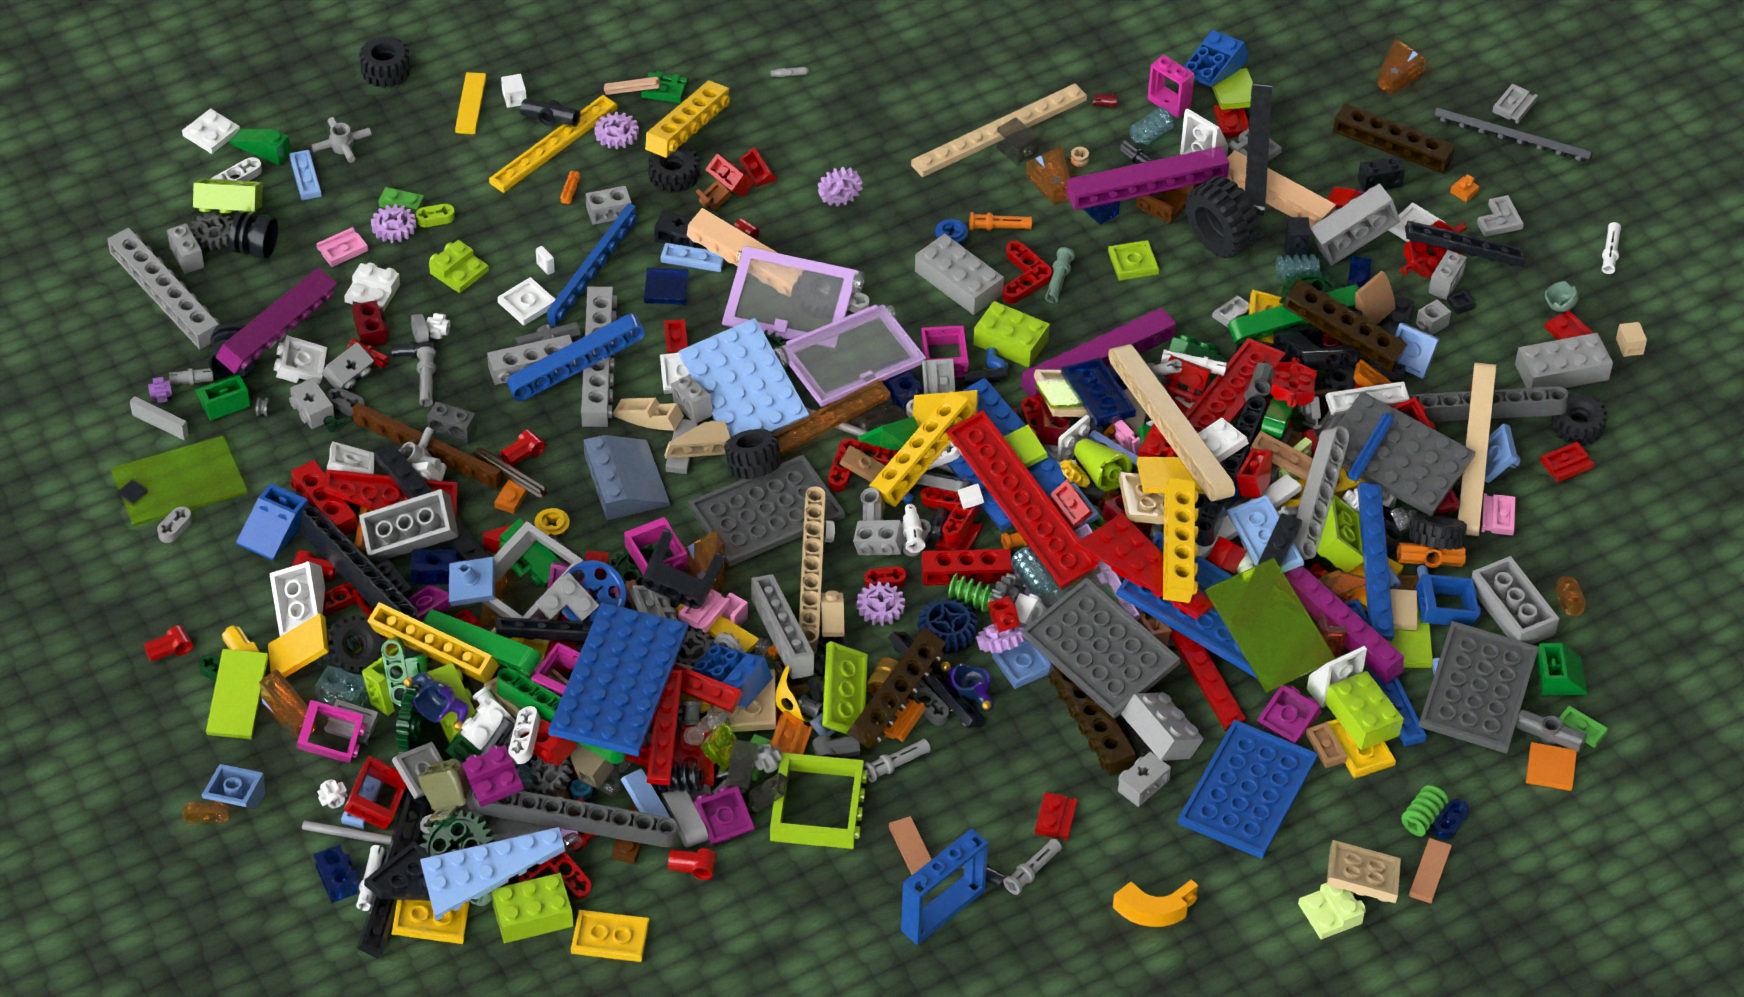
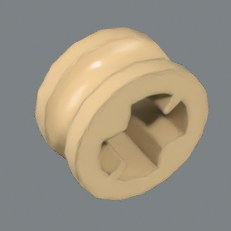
M1084 147L1072 149L1071 163L1078 167L1087 165L1089 162V151Z

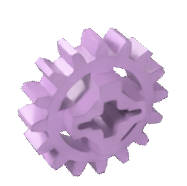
M615 112L614 115L607 113V118L601 116L600 121H596V140L601 141L602 146L608 144L609 149L612 146H615L616 149L619 146L626 148L627 143L632 145L633 140H637L639 129L637 121L633 120V116L626 117V113L618 115V112Z
M844 167L840 171L834 168L833 173L826 172L827 177H821L822 183H818V192L823 202H828L829 206L835 203L837 207L842 202L844 205H847V201L853 202V196H859L858 191L862 190V180L857 171L853 172L852 168L847 169V171Z
M394 204L393 208H390L386 205L385 210L379 208V214H373V219H371L372 232L376 233L377 239L382 237L383 242L387 241V239H390L391 243L396 239L402 242L403 237L409 239V234H414V229L416 228L415 214L411 213V209L405 211V206L397 208V205Z
M878 582L877 586L870 583L869 589L863 587L862 594H858L857 609H859V616H864L865 622L871 619L872 625L880 622L881 626H884L886 621L893 624V618L899 620L900 614H904L905 598H903V592H897V586L890 588L888 582L885 586H882L881 582Z
M994 624L983 628L984 631L978 632L979 635L976 636L980 650L1002 653L1007 649L1011 650L1019 646V642H1024V638L1021 635L1024 627L1023 624H1020L1018 627L999 633Z

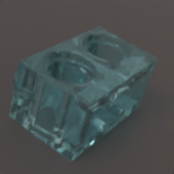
M328 665L315 685L317 699L331 704H335L336 699L362 707L369 696L362 675L347 672L339 667L335 668Z

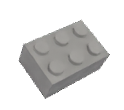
M1164 692L1136 693L1121 713L1160 761L1190 759L1204 740L1198 733V729L1186 719L1185 714L1173 704L1170 696Z

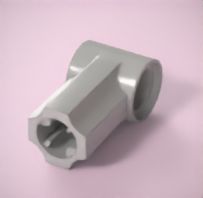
M876 488L865 489L861 494L863 521L883 520L885 502Z

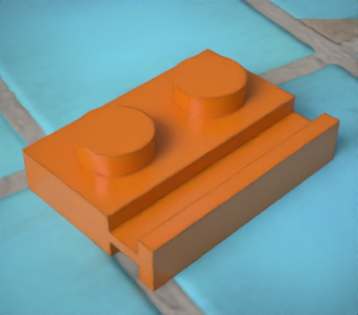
M1361 359L1356 364L1357 367L1355 368L1353 379H1355L1358 385L1370 387L1393 383Z
M908 699L910 702L902 712L897 710L895 716L898 718L891 728L887 726L884 728L883 732L886 733L884 737L898 738L903 742L926 710L924 703L918 704L915 700Z
M784 711L780 715L770 745L772 748L777 746L780 753L803 755L813 727L806 726L802 720Z

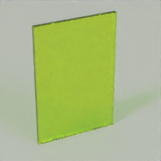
M224 436L110 468L118 490L131 480H134L148 490L133 504L122 497L133 527L167 517L177 507H187L189 510L247 493L243 478L237 469Z
M1274 558L1205 590L1266 693L1321 668L1326 663L1336 659Z

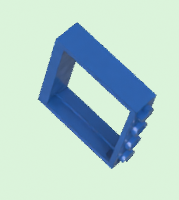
M972 828L903 882L901 931L916 945H919L985 892L988 842ZM964 865V876L923 908V897ZM920 886L924 889V890L921 891V892H919V891L916 890V889H918Z

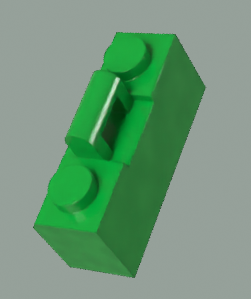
M520 518L500 535V548L524 525ZM536 540L519 558L526 567L523 568L516 561L511 568L520 578L529 572L531 574L529 576L531 581L536 586L541 585L545 588L548 586L551 563L553 561L561 562L546 546Z

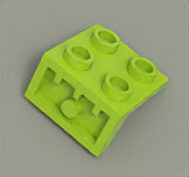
M396 647L390 653L397 654L399 649ZM381 657L364 669L362 674L371 705L389 716L395 710L390 698L383 658ZM392 666L393 669L398 670L400 673L402 672L400 666Z

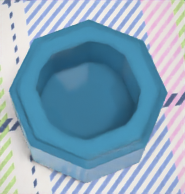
M579 778L572 781L570 794L575 800L582 798L585 801L591 798L593 786L581 782Z

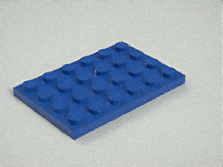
M1234 720L1180 814L1177 824L1263 859L1316 763L1318 753Z

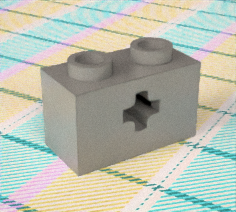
M356 342L327 364L322 375L334 388H345L348 390L356 383L355 380L358 377L364 378L372 371L370 367L374 360Z
M314 378L290 388L291 397L289 401L291 406L299 411L301 420L304 423L307 422L311 429L335 419L333 404Z
M1149 752L1144 757H1139L1134 766L1129 770H1124L1118 778V792L1139 807L1169 781L1171 767L1165 762L1160 761L1152 752Z

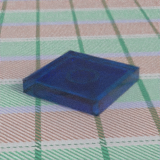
M647 268L644 303L686 305L689 269Z

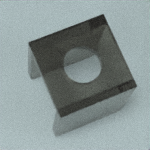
M1014 118L997 128V132L1005 140L996 144V148L1018 167L1038 155L1039 136L1018 118Z

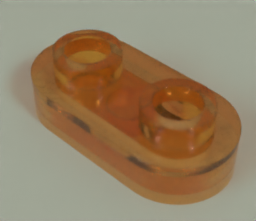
M1568 576L1559 578L1555 591L1564 612L1571 616L1581 615L1585 610L1586 600L1578 582Z
M219 801L190 802L182 808V819L190 824L223 823L229 818V807Z

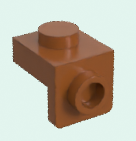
M718 180L704 193L699 189L696 191L700 196L698 201L705 208L709 206L714 212L732 195Z

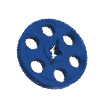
M584 561L574 565L564 574L565 576L569 572L572 575L574 571H581L584 574V581L579 584L587 593L588 589L592 592L602 587L595 595V601L599 606L589 615V619L585 622L594 621L601 602L624 608L626 601L625 584L619 573L610 565L600 561ZM598 568L604 569L607 574L606 579H596L594 575L595 570ZM612 586L620 590V596L616 599L611 598L608 594V589ZM567 605L561 609L568 620L580 621Z

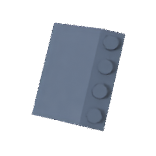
M609 435L584 439V456L606 520L670 506L647 440Z

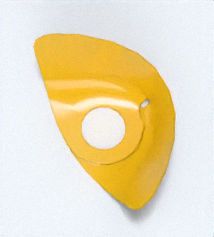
M787 666L782 673L775 693L776 706L782 712L786 711L802 721L810 722V719L801 715L797 701L788 689L786 680L789 666ZM785 698L792 702L793 708L787 703Z

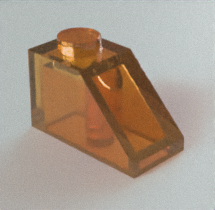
M1337 570L1332 573H1326L1319 578V581L1343 602L1352 601L1366 595L1365 576Z

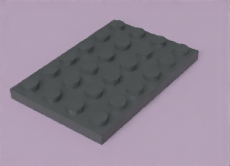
M1362 391L1336 426L1345 427L1349 433V442L1341 468L1349 472L1384 413L1392 415L1394 417L1392 425L1360 478L1371 484H1380L1383 491L1432 517L1474 458L1475 451Z
M804 455L781 463L777 470L768 475L754 479H742L688 502V508L718 552L726 555L725 562L729 567L802 537L806 491L810 487L817 486L825 491L824 521L831 520L835 523L845 519V512Z
M1085 578L1021 631V635L1026 641L1113 718H1116L1124 711L1134 694L1146 693L1180 664V658L1088 578Z
M1452 621L1418 727L1507 754L1539 647Z

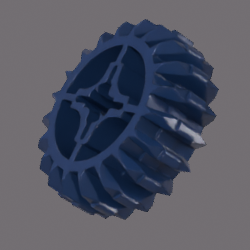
M947 597L945 601L938 598L937 603L930 601L929 606L924 605L923 611L919 614L917 627L919 634L925 627L946 642L943 649L948 653L950 649L957 652L959 647L965 649L967 644H971L977 634L978 622L976 613L973 612L971 606L966 607L965 601L958 603L957 598L954 601H950Z

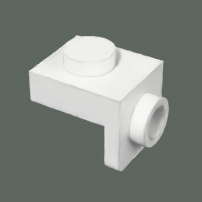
M429 462L411 464L423 479L442 481L447 467L444 463H441L439 467H434Z

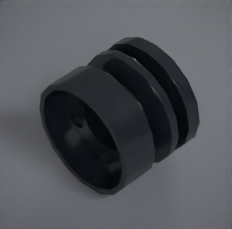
M244 210L237 212L230 230V250L234 253L241 252L243 255L251 253L253 257L269 259L275 249L278 238L279 226L277 218L268 215H259L257 217L256 213H248V211Z
M225 323L217 326L212 331L209 367L219 377L227 378L233 375H240L243 378L252 372L254 358L245 370L241 368L235 374L216 358L222 345L244 328L245 325Z

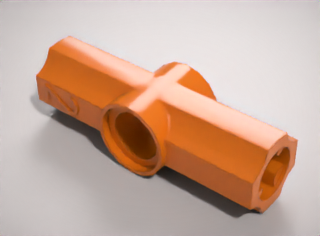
M1399 543L1396 551L1398 563L1426 564L1430 568H1436L1440 565L1463 567L1466 559L1464 547L1457 550L1453 548L1452 550H1447L1446 548H1431L1427 545L1423 546L1415 543ZM1435 552L1432 557H1427L1429 553Z

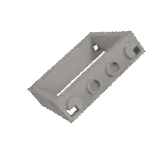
M526 522L493 557L495 560V584L536 540L571 564L552 586L571 567L584 562V560L529 522ZM574 571L572 574L578 583L584 578V574L581 571ZM496 597L495 600L482 602L502 617L546 618L544 613L535 604L522 617Z

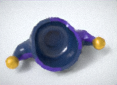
M949 662L941 664L942 670L947 671L960 695L974 700L984 712H989L993 709L994 702L988 693L990 676L985 669L966 666L965 664H958L953 668Z
M421 672L412 678L407 677L404 679L403 683L406 687H411L412 684L416 683L421 684L422 688L413 697V702L417 710L425 718L432 722H438L449 712H454L458 715V719L454 723V729L457 731L462 730L461 727L468 714L469 706L455 697V693L449 684L444 681L435 680L426 672Z

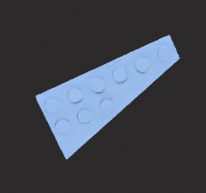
M559 827L420 859L435 920L438 921L443 918V914L452 909L454 911L460 909L465 902L471 899H478L508 882L509 878L517 874L520 876L526 873L527 869L537 863L542 864L564 852L565 846Z

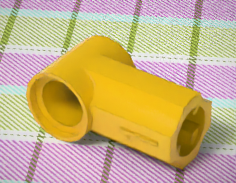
M230 626L222 634V639L230 650L259 652L253 641L249 642L240 627Z

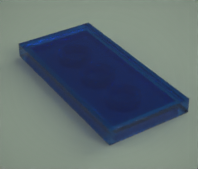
M1101 358L1061 368L1062 376L1097 427L1136 416L1137 410Z

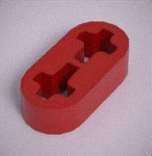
M896 566L870 569L865 573L864 585L869 589L870 583L877 586V583L881 582V585L885 586L888 582L890 588L897 586V589L902 588L906 583V572L903 568Z

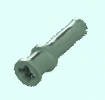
M1061 247L1057 250V260L1052 266L1054 273L1045 295V300L1049 303H1057L1065 276L1071 270L1070 264L1075 258V253L1070 248Z

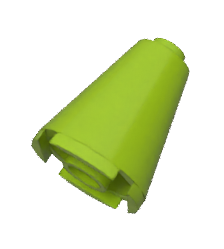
M1088 438L1076 443L1074 455L1096 486L1104 492L1115 491L1120 488V472L1131 473L1132 460L1125 453Z

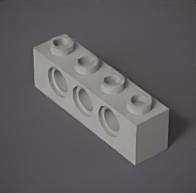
M570 335L488 352V367L494 385L507 383V379L512 374L572 344Z

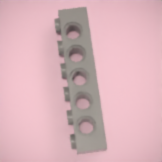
M774 575L752 578L751 600L785 667L789 666L788 673L791 679L814 675V653Z

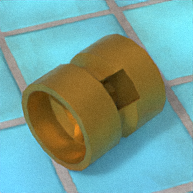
M881 658L878 661L874 673L867 683V690L872 696L879 690L898 664V661L892 658Z

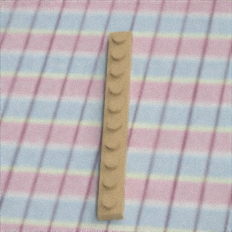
M1072 84L912 159L911 166L923 178L1086 101L1087 95L1076 84Z

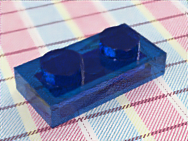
M1351 256L1348 286L1358 285L1361 288L1369 281L1372 259Z

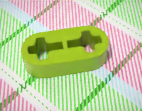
M450 204L422 207L416 211V223L420 227L449 224L455 219L454 207Z

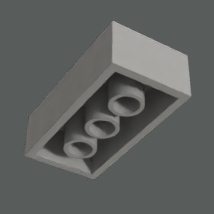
M1379 183L1375 187L1368 189L1367 192L1358 198L1351 200L1347 205L1335 210L1322 221L1315 223L1310 230L1319 251L1328 263L1333 266L1401 221L1393 200Z
M943 234L915 254V272L973 315L1002 295L1004 277L946 234Z
M1598 333L1518 347L1515 366L1526 388L1556 386L1569 388L1606 381L1610 378L1613 365Z
M442 489L359 515L367 555L376 563L459 537L451 498Z
M1511 556L1473 571L1472 579L1474 588L1477 589V598L1508 638L1532 645L1556 634L1559 617Z

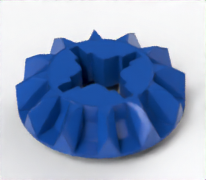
M946 219L937 224L935 235L936 238H939L946 234L955 242L964 243L965 238L968 236V229L959 220ZM954 229L953 235H949L950 231Z

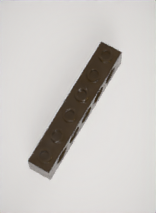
M1344 103L1335 117L1334 133L1399 156L1444 174L1453 159L1455 144Z
M1299 279L1286 296L1283 304L1285 309L1341 343L1351 345L1359 354L1389 372L1393 370L1405 352L1407 343L1403 342L1401 338L1388 333L1381 326L1375 325L1363 315L1350 310L1346 305L1332 299L1328 294L1317 290L1308 282Z
M924 627L847 733L868 749H870L874 742L878 745L886 735L883 732L886 726L891 728L898 717L895 716L897 710L902 712L910 702L906 699L908 695L912 694L914 696L920 688L921 684L918 682L921 677L926 679L933 670L930 667L932 662L938 663L945 652L942 649L946 642ZM919 654L923 655L926 659H922ZM907 670L912 671L914 676L910 675ZM895 686L900 687L902 692L898 691ZM883 702L889 704L891 708H887ZM871 719H875L879 725L873 723Z
M1050 662L1048 679L1051 685L1056 686L1060 700L1062 702L1065 701L1068 706L1071 718H1075L1080 733L1088 739L1091 751L1097 754L1101 768L1106 769L1109 776L1129 770L1135 764L1136 753L1116 720Z

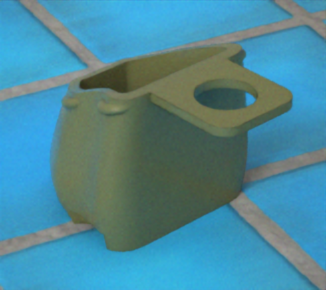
M452 758L447 761L436 762L426 767L425 772L418 775L420 786L431 808L435 811L430 817V821L448 818L458 807L466 804L469 784L467 783V776L460 760ZM444 811H448L447 813H445V814H443V815L437 816L438 814H440V813H442V812H444Z

